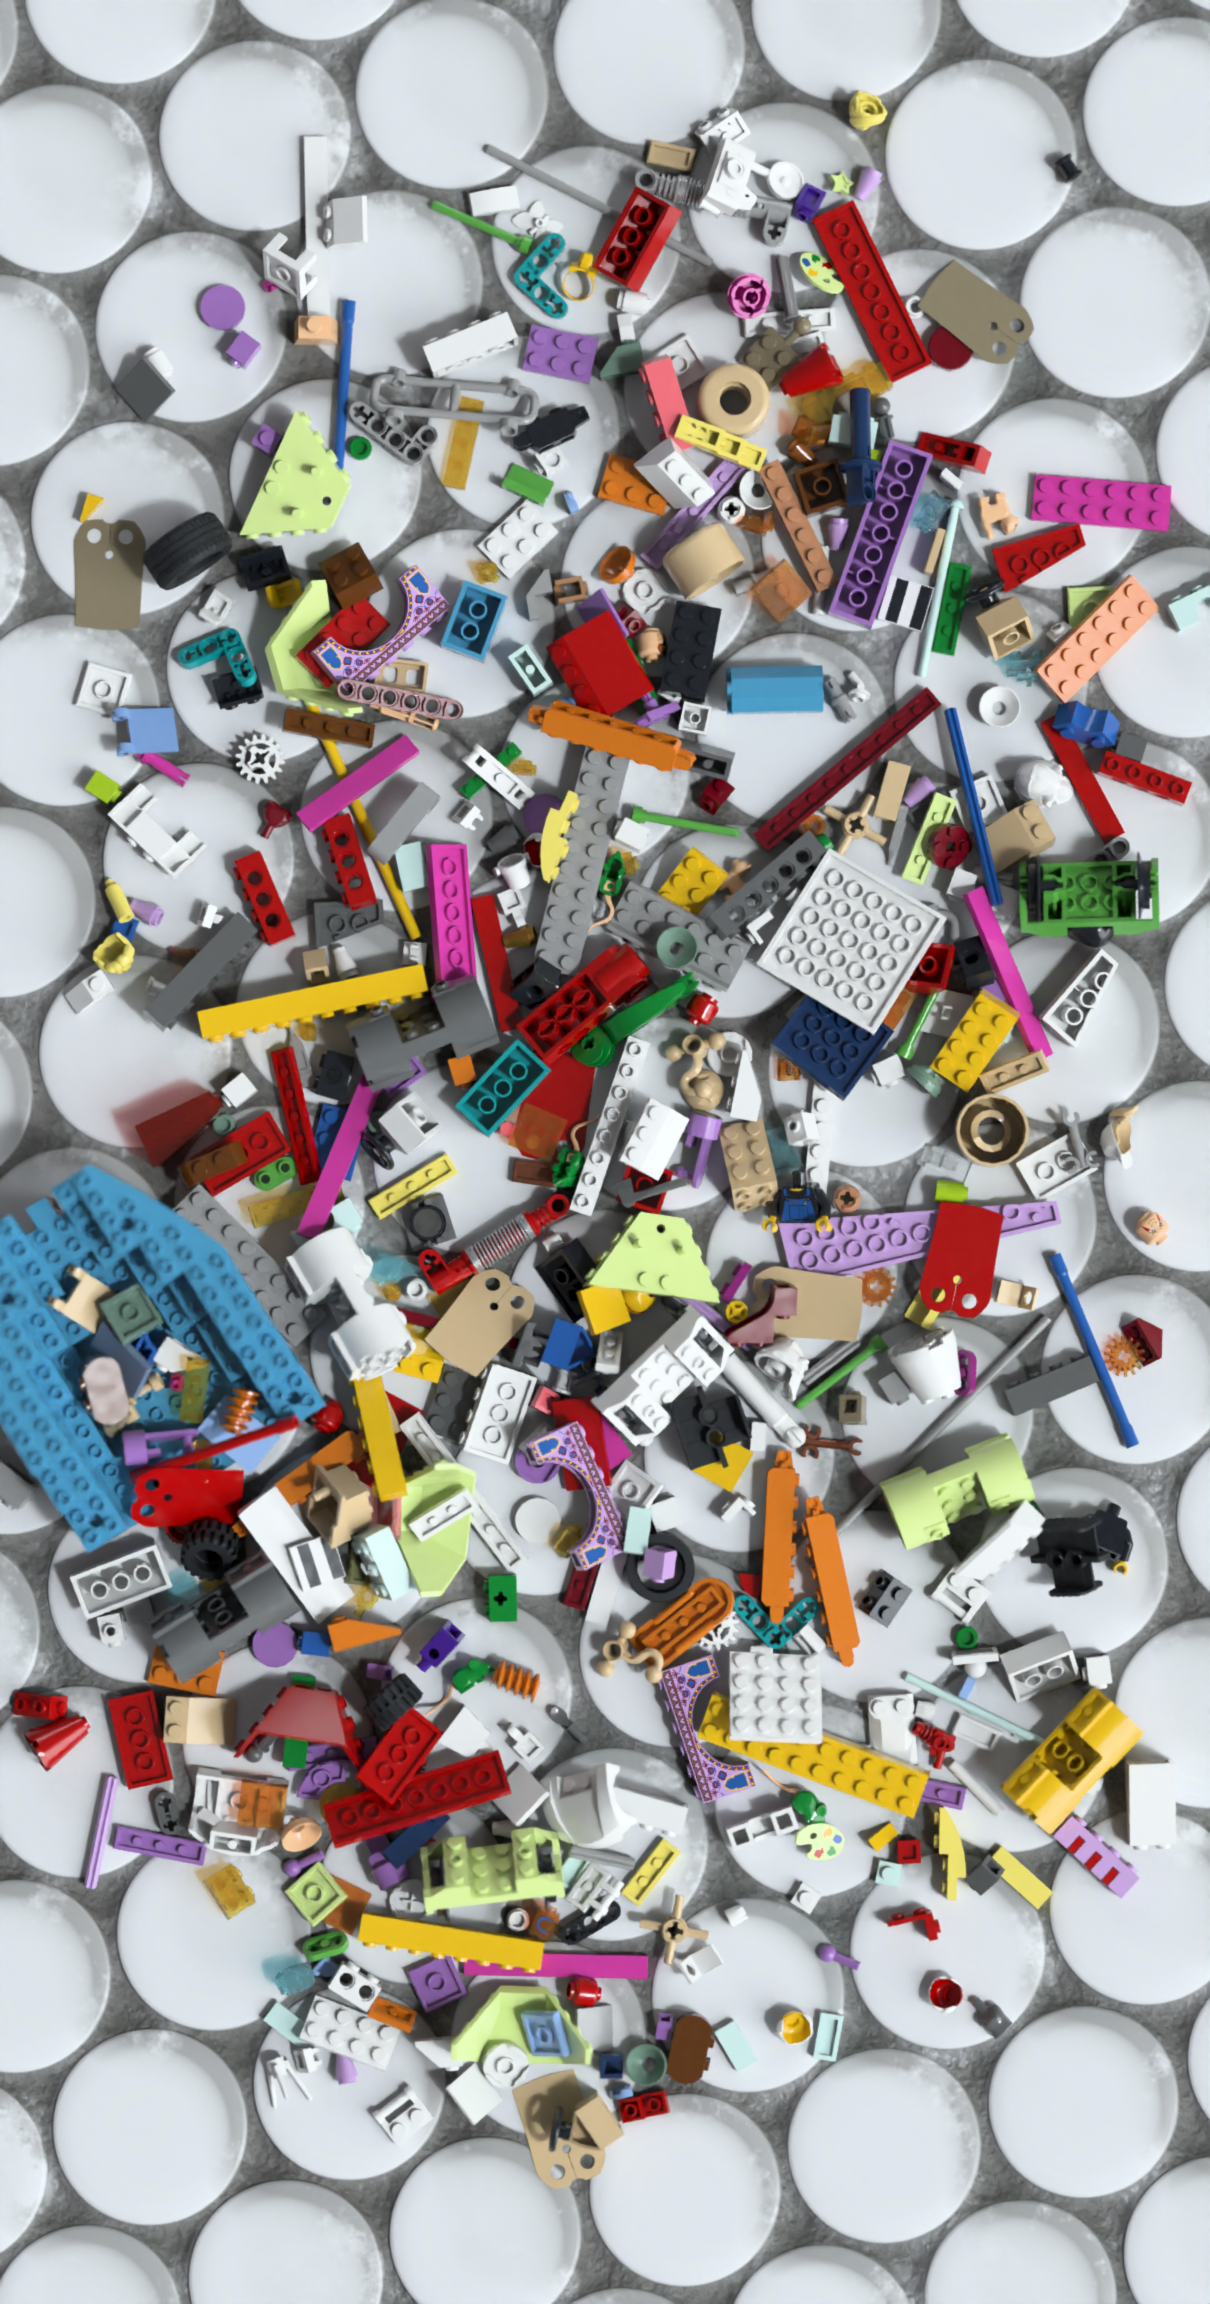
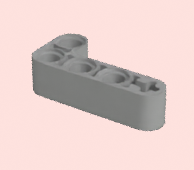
M357 401L349 408L350 418L354 424L411 467L421 465L438 443L437 430L431 425L422 426L411 439L397 427L388 425L385 422V418L366 403ZM364 409V415L369 419L367 425H364L366 424V419L362 416L356 418L355 410L361 411ZM376 422H381L384 425V429L381 432H374L371 429L372 425ZM425 432L434 434V439L431 442H424L421 439ZM393 436L402 438V443L399 446H392L389 443ZM411 450L420 452V457L417 460H410L407 457Z
M421 782L371 843L366 852L385 866L425 815L429 814L440 800V795Z

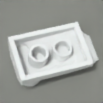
M913 1693L867 1696L870 1749L915 1765L918 1761L916 1737L912 1733L913 1726L915 1725Z

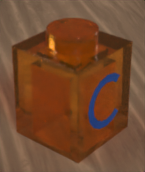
M545 1904L544 1907L539 1905L530 1926L529 1934L550 1942L560 1918L557 1908L550 1905L549 1912L546 1913Z

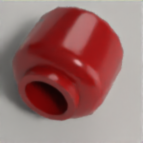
M705 992L702 994L696 993L685 1008L686 1013L689 1015L687 1020L697 1027L700 1023L705 1026L709 1025L719 1011L716 1005L718 1001Z
M334 1399L325 1401L327 1405L311 1416V1420L314 1423L313 1427L324 1434L336 1432L345 1417V1413L341 1409L342 1405Z
M577 1976L567 1984L566 1998L570 2000L573 2006L593 2007L596 2001H599L601 1998V1987H598V1983L594 1978Z

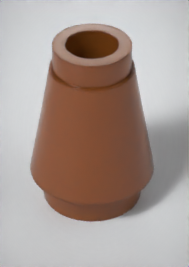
M798 436L785 448L788 456L805 467L815 465L819 460L804 439H800Z

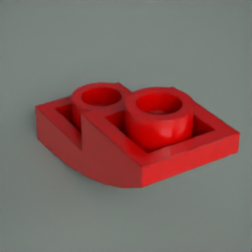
M665 2089L618 2100L623 2123L643 2120L646 2117L670 2112Z

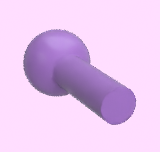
M320 1850L300 1860H287L283 1867L285 1874L289 1877L298 1876L302 1868L324 1859V1853Z
M824 1944L819 1948V1958L824 1962L835 1961L854 1970H858L861 1962L836 1952L835 1947L831 1944Z

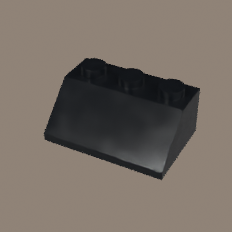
M576 1238L535 1268L572 1322L576 1323L582 1319L584 1314L576 1292L589 1288L582 1287L586 1282L584 1278L590 1269H595L597 1265L579 1239Z

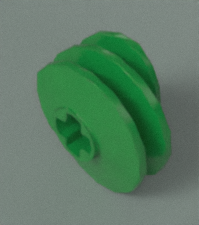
M596 1026L571 1047L573 1057L584 1066L599 1068L609 1064L614 1056L615 1045L606 1031Z

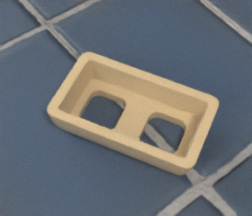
M396 659L389 666L384 664L378 669L381 673L375 677L374 684L424 693L426 691L429 665L426 662ZM386 667L398 670L396 682H385L383 680ZM408 670L420 672L418 685L406 683Z

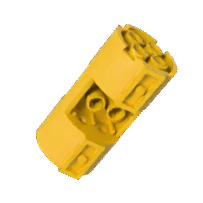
M1094 1686L1064 1717L1063 1721L1041 1745L1004 1781L1000 1788L1047 1833L1051 1834L1079 1805L1080 1799L1111 1766L1114 1767L1145 1733Z

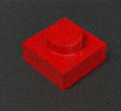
M920 1839L897 1840L898 1864L921 1863Z

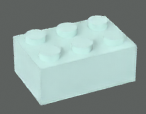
M373 1523L351 1535L353 1542H351L352 1548L357 1555H360L362 1563H360L361 1568L369 1576L372 1582L370 1583V1588L375 1596L393 1601L416 1589L389 1526Z

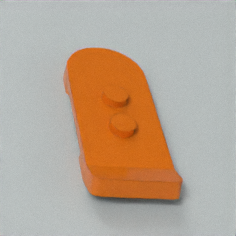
M718 1578L699 1580L655 1617L642 1625L635 1635L630 1638V1642L638 1653L646 1648L657 1649L663 1656V1670L729 1617L734 1608L735 1601L732 1589L726 1582ZM652 1657L644 1660L648 1666L655 1663Z

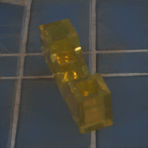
M874 361L862 367V372L856 375L854 372L845 375L842 378L845 383L823 389V392L817 395L811 393L803 397L799 408L811 431L832 421V408L835 401L843 394L849 393L851 389H869L871 400L891 391L893 384L882 363L875 364Z

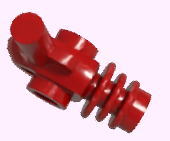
M917 1721L913 1726L912 1733L930 1747L929 1753L935 1756L932 1767L941 1769L945 1752H951L955 1749L954 1742L956 1736L946 1733L938 1727L934 1728L932 1725H925L924 1722Z

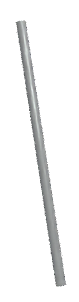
M492 145L487 149V154L618 220L621 212ZM671 237L665 243L666 246L707 267L710 266L713 260Z

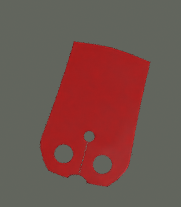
M533 1050V1054L550 1068L551 1072L521 1103L514 1138L522 1156L536 1160L547 1157L553 1163H558L557 1157L559 1152L557 1151V1144L559 1141H568L571 1144V1150H574L571 1131L577 1124L588 1121L596 1067L584 1066L573 1057L572 1053L567 1052L549 1065L540 1057L536 1050ZM550 1122L556 1124V1128L553 1131L548 1129ZM587 1125L578 1128L575 1132L580 1152L583 1151L585 1146ZM529 1135H537L540 1138L538 1148L530 1149L527 1147L526 1139Z
M940 1203L929 1253L919 1286L922 1300L927 1309L940 1313L953 1311L958 1317L975 1318L987 1307L991 1298L1004 1215L973 1205ZM955 1276H960L962 1278V1281L960 1284H957L956 1286V1284L953 1281V1278ZM940 1287L945 1291L946 1297L943 1301L935 1302L932 1299L931 1292L934 1288ZM966 1294H972L976 1298V1305L971 1309L965 1308L962 1304V1298Z
M153 1469L137 1479L134 1490L137 1493V1500L132 1504L131 1518L145 1527L194 1525L195 1522L202 1523L203 1520H208L209 1522L217 1520V1523L234 1524L242 1498L244 1470ZM149 1479H157L159 1487L150 1491L145 1488V1483ZM166 1494L172 1495L170 1501H165L163 1497ZM145 1505H152L155 1511L151 1516L145 1517L140 1513L141 1508Z

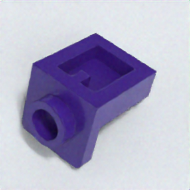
M806 183L794 205L791 215L802 222L812 224V219L815 218L827 192Z

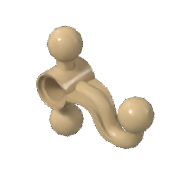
M713 1033L706 1040H702L698 1035L690 1034L684 1038L682 1046L670 1044L665 1049L666 1058L672 1062L680 1060L682 1055L685 1054L693 1058V1067L680 1080V1089L685 1095L689 1097L697 1096L701 1099H706L711 1095L712 1087L708 1082L700 1081L694 1088L689 1087V1082L701 1072L703 1067L702 1059L707 1055L708 1048L713 1050L724 1048L726 1039L723 1034ZM699 1043L698 1049L691 1051L692 1046Z
M630 1621L622 1622L618 1628V1638L604 1644L603 1654L606 1659L601 1660L597 1664V1673L602 1677L611 1676L615 1669L613 1663L618 1659H623L631 1664H639L648 1657H652L655 1663L645 1670V1678L651 1683L659 1682L663 1676L662 1667L664 1660L662 1654L654 1648H646L637 1655L630 1653V1645L627 1639L635 1635L636 1627ZM614 1644H616L619 1647V1654H616L614 1652Z

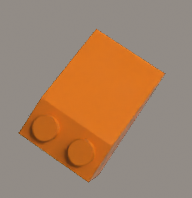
M346 1614L333 1617L331 1619L332 1622L327 1625L334 1652L400 1635L403 1632L400 1626L355 1617L346 1618Z

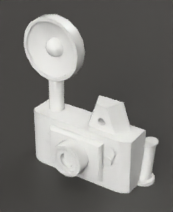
M721 137L717 144V153L697 208H704L715 215L716 218L721 216L723 212L731 216L737 209L751 210L757 196L746 187L750 171L766 177L770 192L782 200H792L797 197L804 188V178L799 168L792 163L778 162L768 169L754 162L755 151L729 138Z

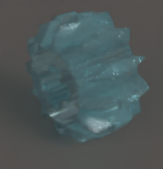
M308 1963L289 1966L278 1972L275 1977L278 1990H280L282 1995L287 1996L307 1990L316 1981L314 1971Z

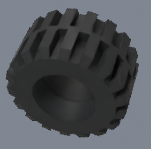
M203 1520L202 1523L195 1522L194 1526L190 1525L187 1531H185L180 1552V1562L184 1565V1569L190 1571V1575L193 1577L198 1576L200 1580H222L225 1577V1572L237 1566L240 1551L239 1535L234 1533L232 1527H227V1524L223 1522L217 1523V1520H212V1522Z
M402 1673L377 1693L363 1707L362 1712L380 1732H383L407 1713L422 1698L423 1693L405 1673Z

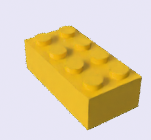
M982 988L931 1063L930 1068L968 1093L1021 1013Z

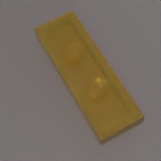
M187 1358L179 1421L202 1424L211 1359Z

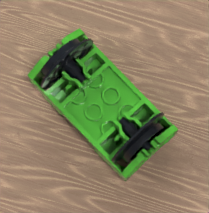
M1137 852V861L1040 863V854H1038L1035 864L1020 862L1021 933H1030L1043 937L1068 936L1067 927L1113 926L1114 935H1134L1160 929L1158 858L1142 861L1140 852ZM1137 890H1138V918H1139V919H1136V891H1137ZM1043 893L1044 922H1028L1027 902H1029V912H1036L1038 920L1042 921ZM1150 898H1152V919H1141L1143 909H1150Z

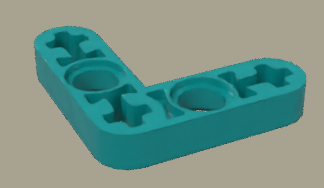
M552 233L545 238L516 270L514 281L547 314L559 320L567 315L568 305L540 278L566 247L563 236L558 233ZM560 239L559 244L561 247L559 249L553 248L550 253L554 256L550 258L542 250L543 247H546L548 250L551 247L550 240L556 241ZM535 256H545L546 264L543 267L535 266L533 262ZM520 273H530L528 278L533 283L535 280L539 281L533 285L530 292L527 290L530 288L529 284L525 281L519 282L521 280ZM544 287L547 289L548 294L545 299L539 300L535 297L537 288ZM552 295L555 296L552 301L556 305L563 304V313L557 312L553 314L554 308L549 303L547 307L544 306L551 299Z
M233 628L225 629L190 644L178 652V660L184 669L191 670L226 655L239 685L248 687L253 685L257 679V674L241 636ZM232 637L233 642L229 643L228 639ZM209 645H214V646H216V647H215V650H214L213 652H211V653H205V652H204V650H205V648H206L207 646H209ZM236 654L244 655L241 661L235 662L232 660ZM190 655L191 660L187 661L186 657ZM244 667L248 673L247 678H244L241 671Z
M748 1595L736 1597L734 1609L767 1646L779 1649L818 1613L819 1604L813 1597H804L783 1616V1621L777 1625L771 1622V1618ZM741 1599L742 1601L749 1600L748 1607L752 1611L754 1607L758 1609L757 1612L751 1615L749 1620L745 1617L749 1613L745 1609L741 1611L738 1609L740 1606L738 1601ZM804 1602H814V1611L812 1613L807 1611L803 1615L807 1619L802 1621L801 1617L794 1611L798 1608L799 1612H801L805 1608ZM758 1615L766 1619V1625L763 1628H756L753 1625V1619ZM790 1616L798 1619L799 1624L795 1629H788L785 1625L786 1619ZM781 1624L790 1635L786 1637L783 1633L779 1638L781 1641L779 1644L775 1642L771 1644L769 1642L771 1640L770 1634H778L781 1630L777 1627Z

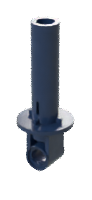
M854 388L850 390V460L839 464V471L846 474V500L849 505L854 507L873 502L876 499L875 474L882 470V463L871 459L870 390L867 388Z

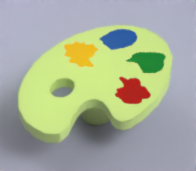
M807 252L801 255L799 259L800 269L814 286L832 294L840 293L843 290L844 285L831 276L837 275V271L831 261L816 253Z
M817 1822L802 1827L795 1836V1843L797 1845L811 1844V1848L807 1851L806 1856L809 1859L821 1861L833 1858L841 1852L844 1846V1837L834 1826Z

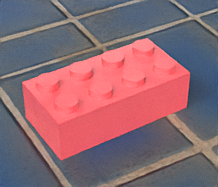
M664 354L640 362L642 368L638 369L641 381L644 384L647 383L649 389L645 391L648 403L651 406L654 405L655 408L652 416L655 425L658 428L660 427L662 434H659L660 442L670 437L682 450L694 447L674 437L682 414L688 417L689 415L670 356Z

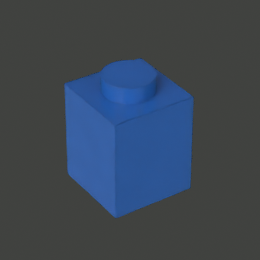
M304 1630L303 1635L299 1634L297 1648H301V1654L329 1657L331 1647L329 1632Z

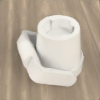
M528 853L508 855L498 862L497 867L492 870L496 878L503 875L511 890L524 888L531 882L527 863L530 861Z

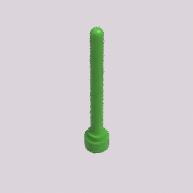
M432 201L430 204L431 208L435 211L515 245V248L519 249L518 252L528 255L533 245L534 238L530 236L520 235L518 237L438 201Z
M633 806L631 820L638 824L645 823L646 821L732 837L740 835L738 828L648 813L643 807Z
M952 959V964H951L950 971H951V969H952V967H953V965H954V960H953V959ZM939 993L927 996L905 1042L902 1041L894 1053L911 1061L915 1048L913 1045Z
M876 1334L871 1338L872 1341L868 1343L870 1346L795 1403L796 1408H804L874 1353H883L889 1347L879 1334Z

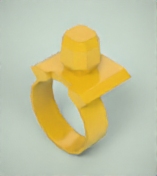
M587 251L581 254L578 262L570 263L568 266L570 271L566 274L565 278L572 272L583 271L592 281V291L586 297H574L566 290L564 278L563 291L573 301L586 300L591 296L595 288L594 277L597 276L599 271L592 267L594 257L592 253Z

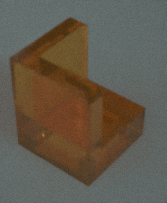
M805 414L799 415L791 436L806 447L823 445L831 425L828 423L816 424Z

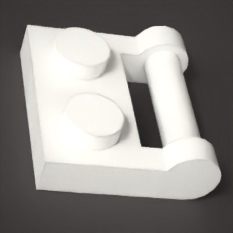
M954 1564L930 1595V1598L934 1601H939L960 1617L962 1623L967 1625L991 1592L973 1578L956 1575L954 1571L957 1569V1566ZM947 1587L971 1606L969 1610L965 1611L943 1594L944 1589Z
M410 2085L405 2087L403 2093L382 2109H377L372 2113L397 2146L434 2118ZM407 2100H412L414 2104L388 2122L385 2118Z

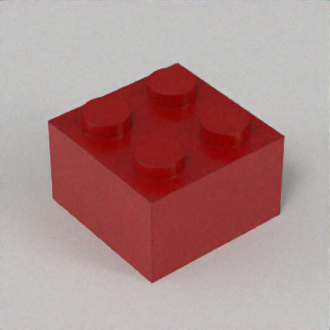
M627 1165L622 1181L631 1178L633 1191L637 1192L671 1181L674 1171L664 1169L659 1181ZM667 1192L636 1201L632 1207L659 1215ZM617 1194L615 1201L622 1203L619 1195Z

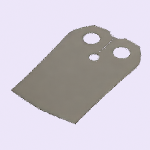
M955 260L935 278L918 305L921 310L950 331L980 358L989 363L1008 364L1018 353V345L1021 342H1027L1034 330L1032 319L1024 307L987 284ZM1019 319L1024 323L1022 332L1016 333L1010 328L1012 320ZM995 322L998 328L992 330L989 326L990 323ZM994 343H1004L1007 347L1006 353L1004 355L995 354L992 349Z
M103 519L87 520L77 532L74 539L75 626L100 630L140 628L144 567L143 554L146 548V540L135 522L118 520L111 524L110 531V524L104 522ZM91 529H98L102 533V538L98 543H91L88 540L87 534ZM122 530L132 532L133 540L129 544H123L119 541L118 536ZM107 551L114 553L112 559L106 558L105 554Z

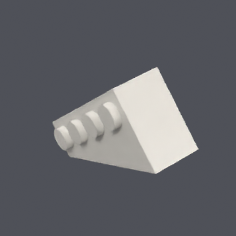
M1096 948L1038 1018L1070 1047L1077 1048L1079 1040L1086 1030L1094 1010H1096L1104 990H1106L1118 963L1104 950Z

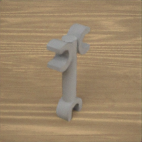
M1074 1112L1075 1120L1073 1122H1068L1066 1115H1062V1122L1069 1128L1076 1158L1067 1157L1064 1159L1065 1162L1073 1161L1075 1163V1168L1069 1170L1068 1174L1076 1173L1082 1168H1097L1100 1166L1099 1163L1092 1164L1089 1161L1090 1156L1097 1154L1096 1151H1090L1086 1155L1084 1153L1077 1126L1080 1119L1078 1112Z

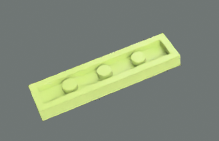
M934 792L900 877L923 886L932 864L927 855V850L930 851L929 837L938 826L942 824L948 825L957 800Z

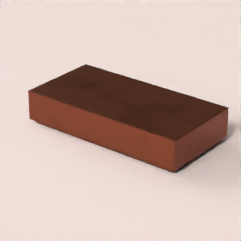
M514 1159L511 1182L557 1188L553 1185L552 1175L554 1171L551 1168L554 1164Z

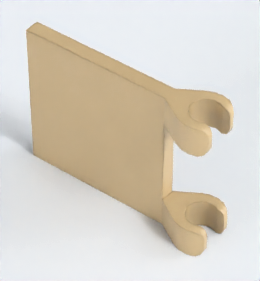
M71 1264L67 1272L79 1279L78 1283L65 1303L54 1296H50L47 1304L95 1334L105 1318L100 1304L118 1295V1293L82 1269Z

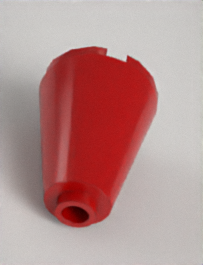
M826 342L819 344L781 376L782 382L779 383V386L784 395L788 394L790 397H795L845 383L835 357L827 351L830 348Z
M78 1714L28 1729L24 1732V1736L33 1754L39 1760L41 1759L39 1761L40 1765L47 1772L89 1734L87 1729L90 1728V1725L84 1716L80 1717Z

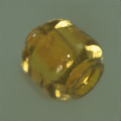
M573 1522L570 1525H560L552 1538L553 1550L557 1554L569 1558L570 1553L568 1550L581 1540L584 1535L581 1532L583 1529Z

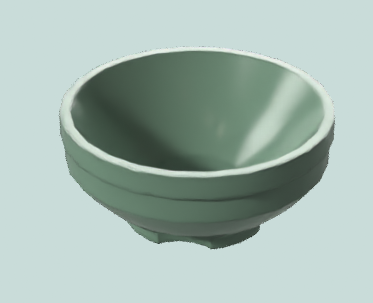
M671 927L659 936L656 951L659 959L666 966L677 969L684 968L696 958L698 943L693 933L688 929ZM673 943H679L683 946V953L681 955L674 956L670 953V946Z
M913 1064L905 1069L906 1073L935 1099L938 1097L941 1091L940 1077L928 1065Z
M647 2043L640 2044L628 2053L625 2064L626 2071L630 2079L636 2084L651 2086L658 2083L664 2077L667 2071V2059L663 2051L657 2046ZM647 2057H652L656 2062V2066L652 2071L644 2067V2060Z

